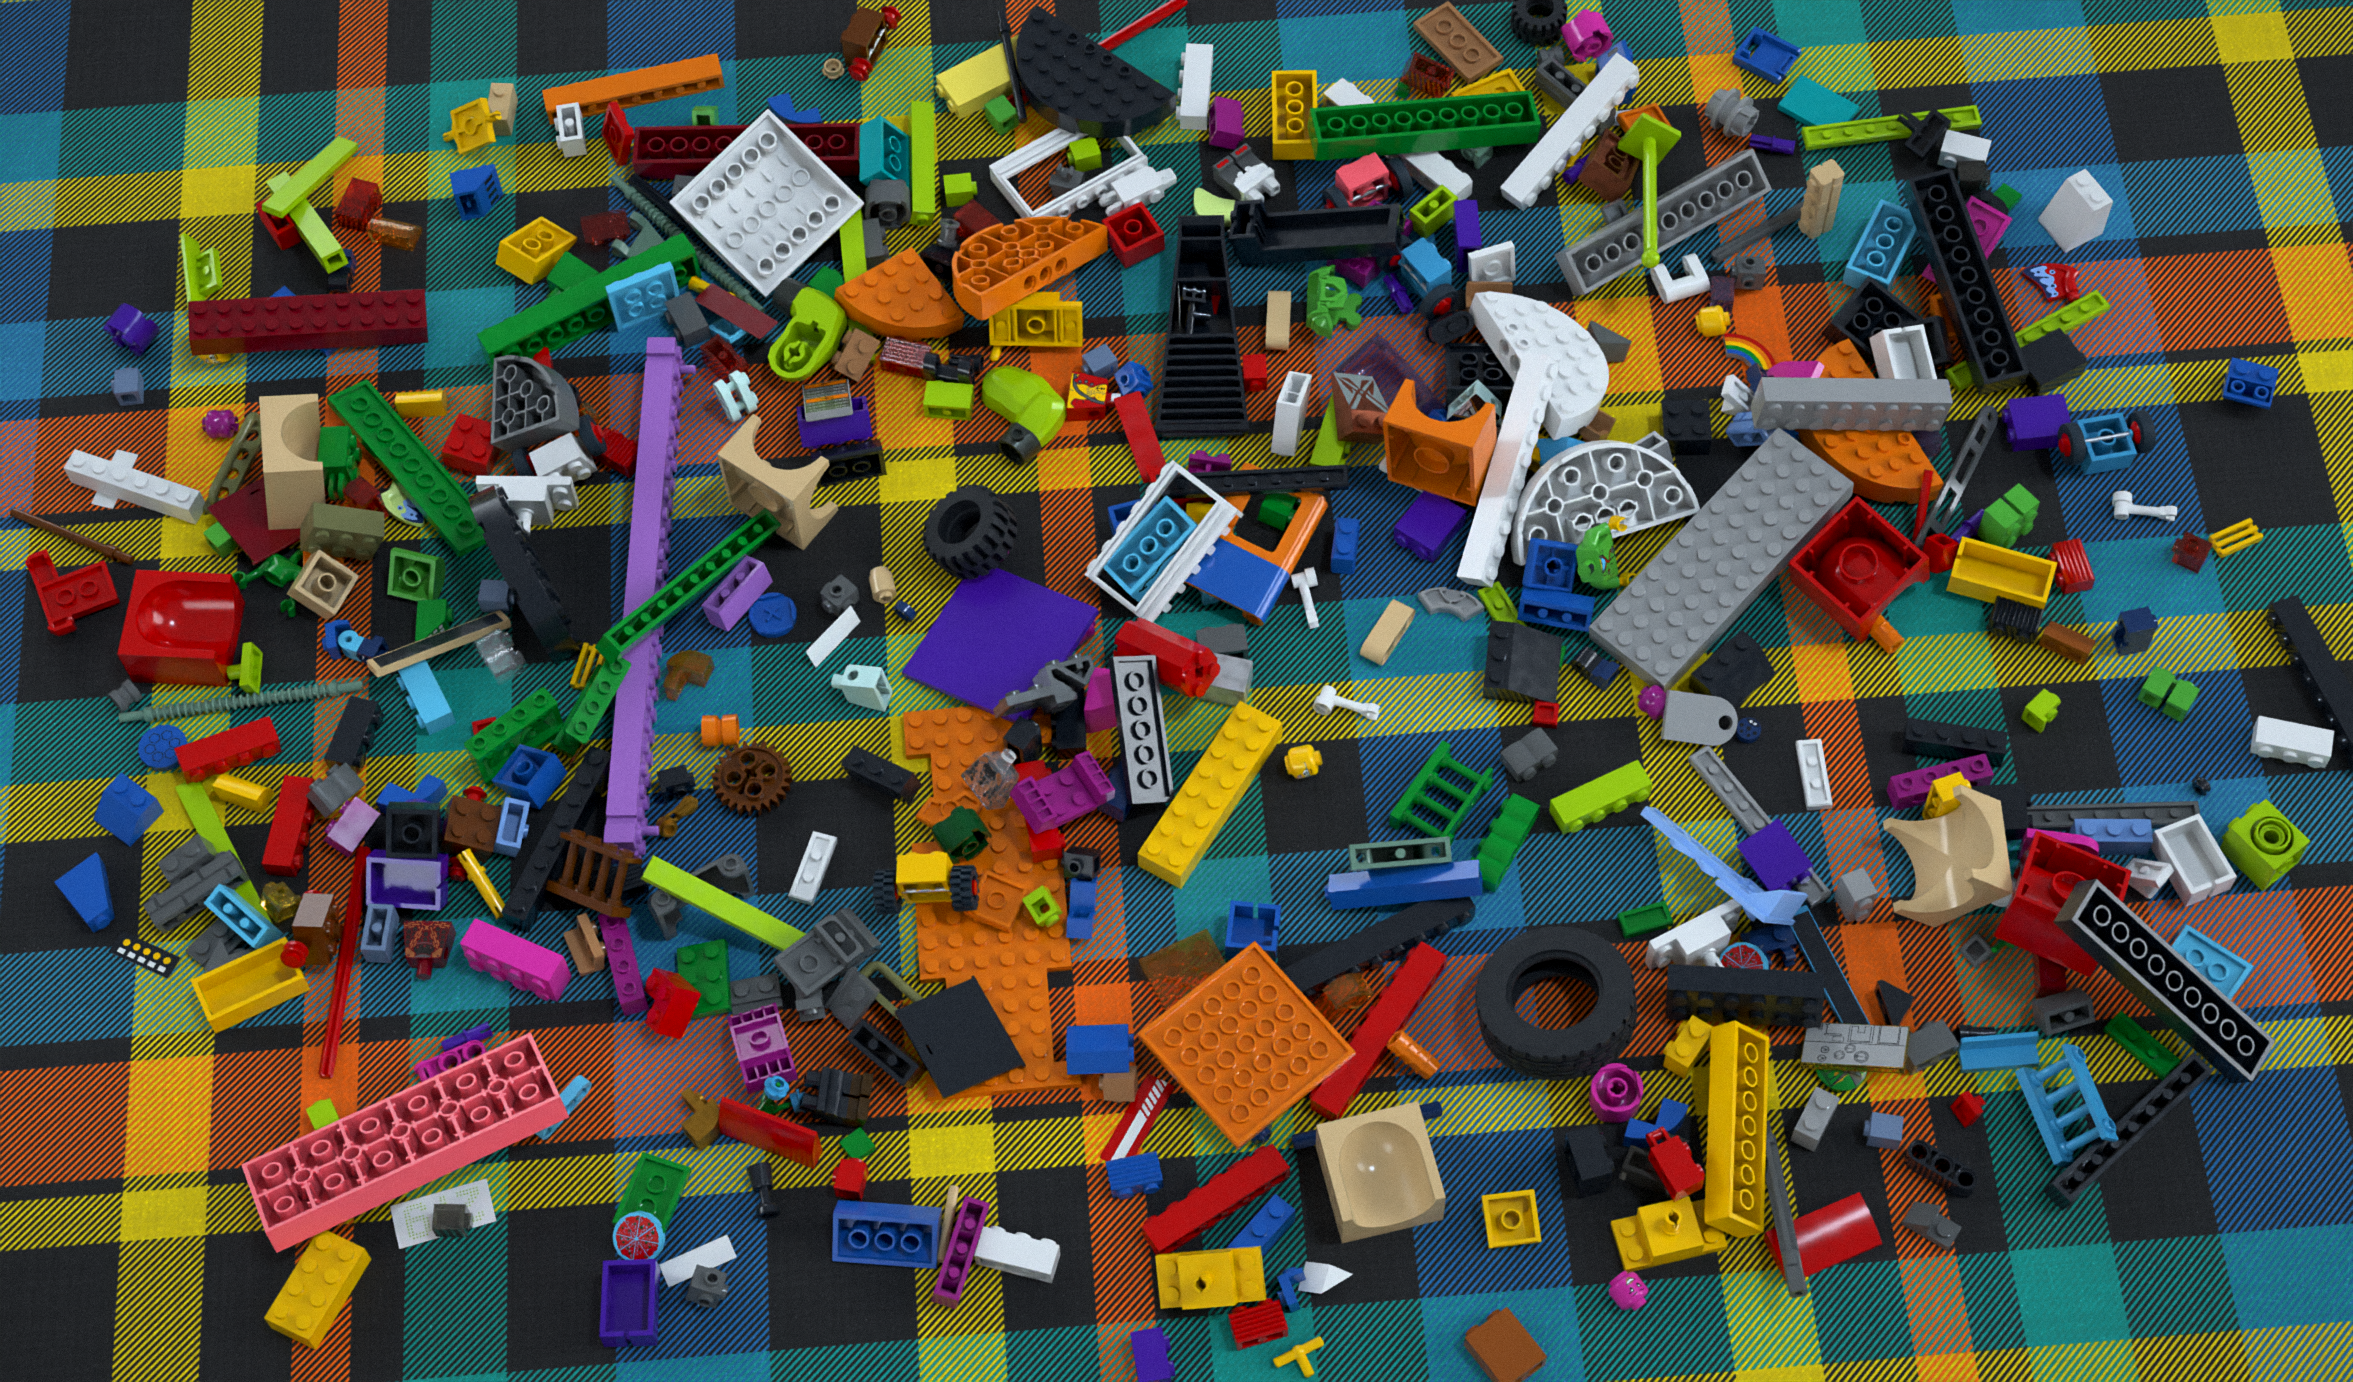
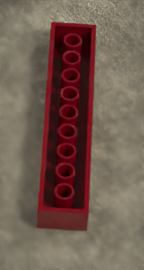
M860 123L784 124L836 176H859ZM750 125L635 127L632 160L634 173L642 179H675V175L697 176Z
M425 289L188 301L189 342L192 356L428 343Z

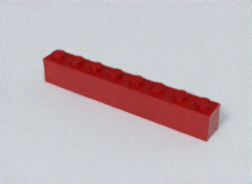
M1422 941L1417 948H1411L1406 957L1407 962L1404 967L1399 966L1392 977L1394 981L1390 987L1385 986L1379 995L1380 1001L1376 1007L1372 1005L1365 1015L1366 1021L1362 1026L1358 1025L1351 1035L1352 1041L1349 1045L1355 1050L1356 1055L1326 1078L1320 1086L1318 1085L1311 1091L1309 1095L1311 1110L1329 1121L1342 1118L1389 1050L1387 1048L1389 1039L1398 1030H1403L1446 968V955Z

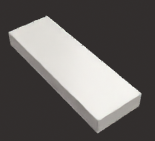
M1821 739L1796 741L1795 745L1807 811L1832 809L1833 803Z
M813 831L789 892V900L813 906L837 844V837Z

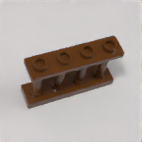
M571 829L570 833L561 832V838L571 841L563 875L559 877V881L548 880L546 890L610 917L629 918L632 908L622 905L623 887L629 863L642 864L643 859L634 856L635 852L623 848L619 850L617 844L610 842L601 843L602 839L590 835L586 837V832ZM581 845L587 849L579 882L574 885L572 877ZM596 852L603 854L595 889L594 891H589L590 887L588 884ZM612 859H616L619 861L611 897L606 898L604 891Z

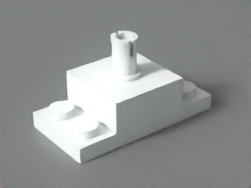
M476 476L478 492L494 484L498 488L503 486L509 497L507 501L515 509L519 517L517 521L525 529L528 536H530L531 525H553L555 509L568 511L570 509H578L579 499L572 477Z
M1731 899L1650 940L1645 959L1646 965L1650 970L1657 966L1662 968L1668 965L1672 959L1675 964L1724 967L1718 957L1728 947L1730 935L1736 929L1742 905L1735 899Z

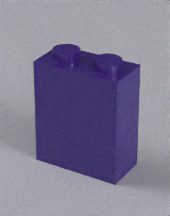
M1463 199L1454 201L1452 233L1457 273L1469 272L1468 253L1482 249L1477 200Z
M2064 394L2008 399L2005 409H2002V421L2007 424L2008 428L2006 432L2007 441L2012 444L2013 452L2058 447L2057 436L2059 427L2064 423L2071 422Z
M1423 491L1394 526L1393 539L1401 547H1407L1415 552L1419 558L1427 559L1433 563L1464 526L1466 510L1442 496Z
M1779 818L1737 845L1739 855L1766 892L1775 890L1791 891V888L1798 883L1804 884L1812 878V874L1815 873L1813 864Z

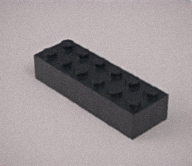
M1668 964L1665 1019L1682 1021L1689 1020L1694 1015L1704 1022L1728 1023L1737 1021L1752 1025L1821 1027L1824 1004V973Z

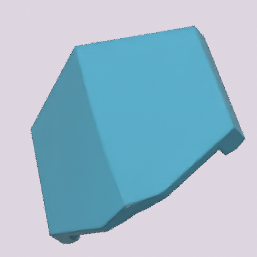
M723 317L709 326L710 333L724 348H727L748 333Z

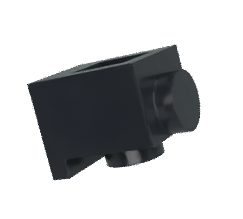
M685 764L657 771L665 804L670 803L669 798L684 797L688 793L693 792L692 787H696L693 772L688 773Z

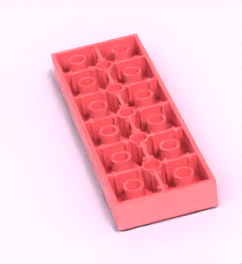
M530 1032L243 1163L241 1166L265 1233L276 1253L559 1123L569 1118V1115Z

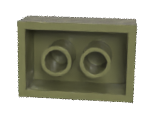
M313 502L300 526V551L313 554L319 549L327 555H333L338 558L349 557L360 561H371L385 537L384 512Z

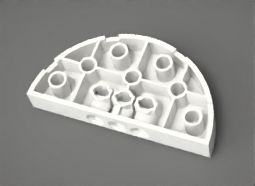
M1492 291L1475 293L1469 313L1474 319V324L1514 383L1523 353L1548 355L1559 364L1558 374L1554 379L1551 397L1548 400L1545 417L1542 422L1552 439L1558 440L1561 437H1569L1576 434L1583 426H1588L1599 410L1609 381L1607 361L1590 333L1569 316L1543 301H1536L1509 293Z
M1614 440L1591 441L1570 447L1548 460L1538 469L1527 483L1518 500V508L1514 513L1511 525L1513 562L1520 566L1526 564L1531 538L1573 543L1579 546L1588 529L1604 522L1608 524L1609 519L1613 515L1625 518L1619 524L1627 525V529L1623 532L1614 529L1610 530L1612 538L1695 514L1700 510L1698 500L1689 483L1680 474V471L1668 460L1649 449Z

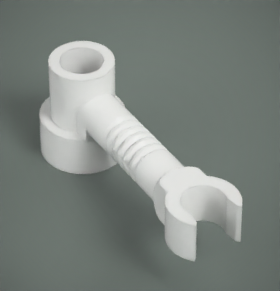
M2117 491L2113 493L2112 504L2115 506L2114 518L2125 520L2129 518V514L2155 516L2166 521H2175V516H2177V507L2175 506L2146 507L2133 505L2130 492Z
M1314 567L1304 569V572L1291 575L1294 589L1299 588L1310 629L1319 627L1309 590L1310 587L1318 586Z
M1328 685L1323 686L1320 695L1316 697L1312 706L1317 713L1329 715L1336 705L1359 712L1362 716L1374 721L1378 718V710L1380 708L1375 703H1359L1336 696V689Z

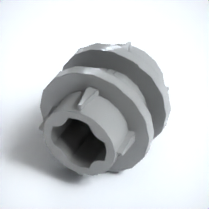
M1733 88L1730 91L1718 89L1712 95L1705 108L1704 115L1711 119L1710 126L1713 129H1719L1724 125L1723 134L1726 137H1732L1733 135L1745 137L1752 130L1759 116V110L1753 107V99L1746 96L1740 100L1741 93L1737 88Z

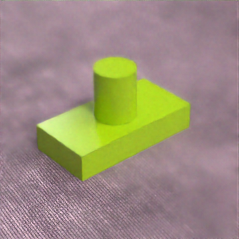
M252 642L243 643L241 664L227 667L228 678L230 680L240 679L239 686L246 693H249L250 696L254 692L257 695L260 694L263 652Z

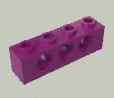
M1986 754L1891 776L1887 786V793L1894 811L1925 804L1932 781L1957 772H1961L1964 779H1967L1971 786L1990 785L1994 774Z
M605 914L598 915L624 1016L649 1010L626 918L610 917Z
M965 1195L931 1302L957 1309L990 1203Z

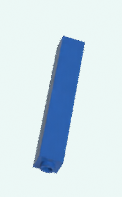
M1479 860L1330 874L1329 885H1325V898L1330 900L1332 910L1480 896L1483 890V877Z

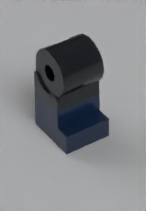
M343 249L349 264L329 274L328 285L330 292H351L357 263L352 249Z
M1582 647L1570 661L1575 671L1604 692L1618 678L1620 665L1614 661L1608 662L1589 647Z

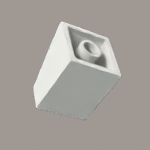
M2084 169L2065 180L2040 215L2038 221L2066 253L2103 234L2113 200L2090 173Z

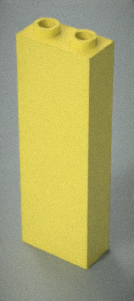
M1019 34L1011 38L1016 66V46ZM1003 43L936 75L937 85L935 89L940 98L944 97L949 111L955 113L959 119L984 108V105L993 98H997L1002 94L1006 97L1013 93Z

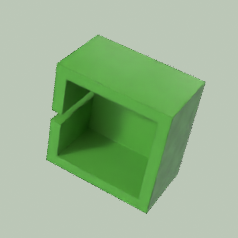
M2020 483L2003 495V498L2009 505L1999 498L1985 509L1977 535L1986 543L2009 549L2021 534L2025 536L2032 530L2034 526L2032 523L2038 515L2037 509L2040 502Z

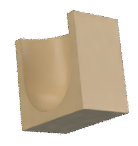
M318 394L260 396L263 474L269 530L300 528L313 502L326 504L323 463L318 462L320 440Z
M1418 1101L1316 1125V1151L1342 1243L1443 1220L1446 1196Z

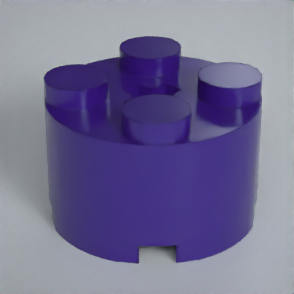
M121 303L102 328L107 334L113 336L111 340L116 345L122 348L124 345L130 347L129 350L138 357L145 352L160 331L159 327L151 319L147 321L142 316L143 313L126 303Z

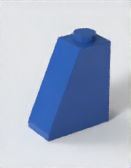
M96 852L55 881L61 893L93 933L108 926L110 921L115 918L106 866Z

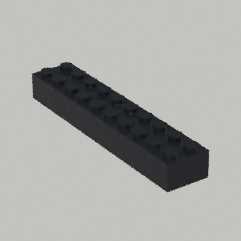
M1952 168L1908 178L1903 188V194L1978 395L2023 385L2029 375V370Z
M2097 879L2078 881L2053 923L2231 1083L2252 1082L2274 1045L2275 1040Z

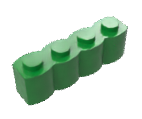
M1515 793L1512 794L1510 799L1505 798L1500 808L1502 814L1498 819H1493L1489 827L1490 835L1488 838L1483 837L1477 851L1480 853L1476 858L1472 857L1470 859L1479 860L1483 887L1494 893L1501 884L1540 813V805Z

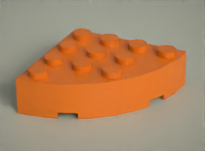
M912 247L839 286L835 290L834 300L845 311L847 317L854 322L857 321L866 326L867 330L888 338L906 341H921V338L931 337L936 339L957 332L963 326L965 315Z

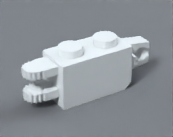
M1146 166L1112 182L1111 192L1102 196L1098 202L1101 207L1108 206L1105 211L1108 217L1141 201L1145 206L1150 203H1156L1164 197L1166 189L1177 183V177L1171 168L1156 172L1153 167Z

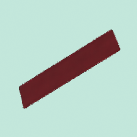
M713 283L694 299L697 303L758 339L763 338L778 324V321Z

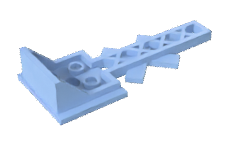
M1645 806L1640 815L1668 836L1673 848L1694 859L1701 871L1713 878L1717 876L1719 879L1716 880L1715 884L1742 905L1745 914L1751 921L1754 922L1758 918L1763 923L1793 925L1795 923V920L1792 918L1808 897L1805 892L1788 890L1766 892L1750 878L1741 877L1657 808Z

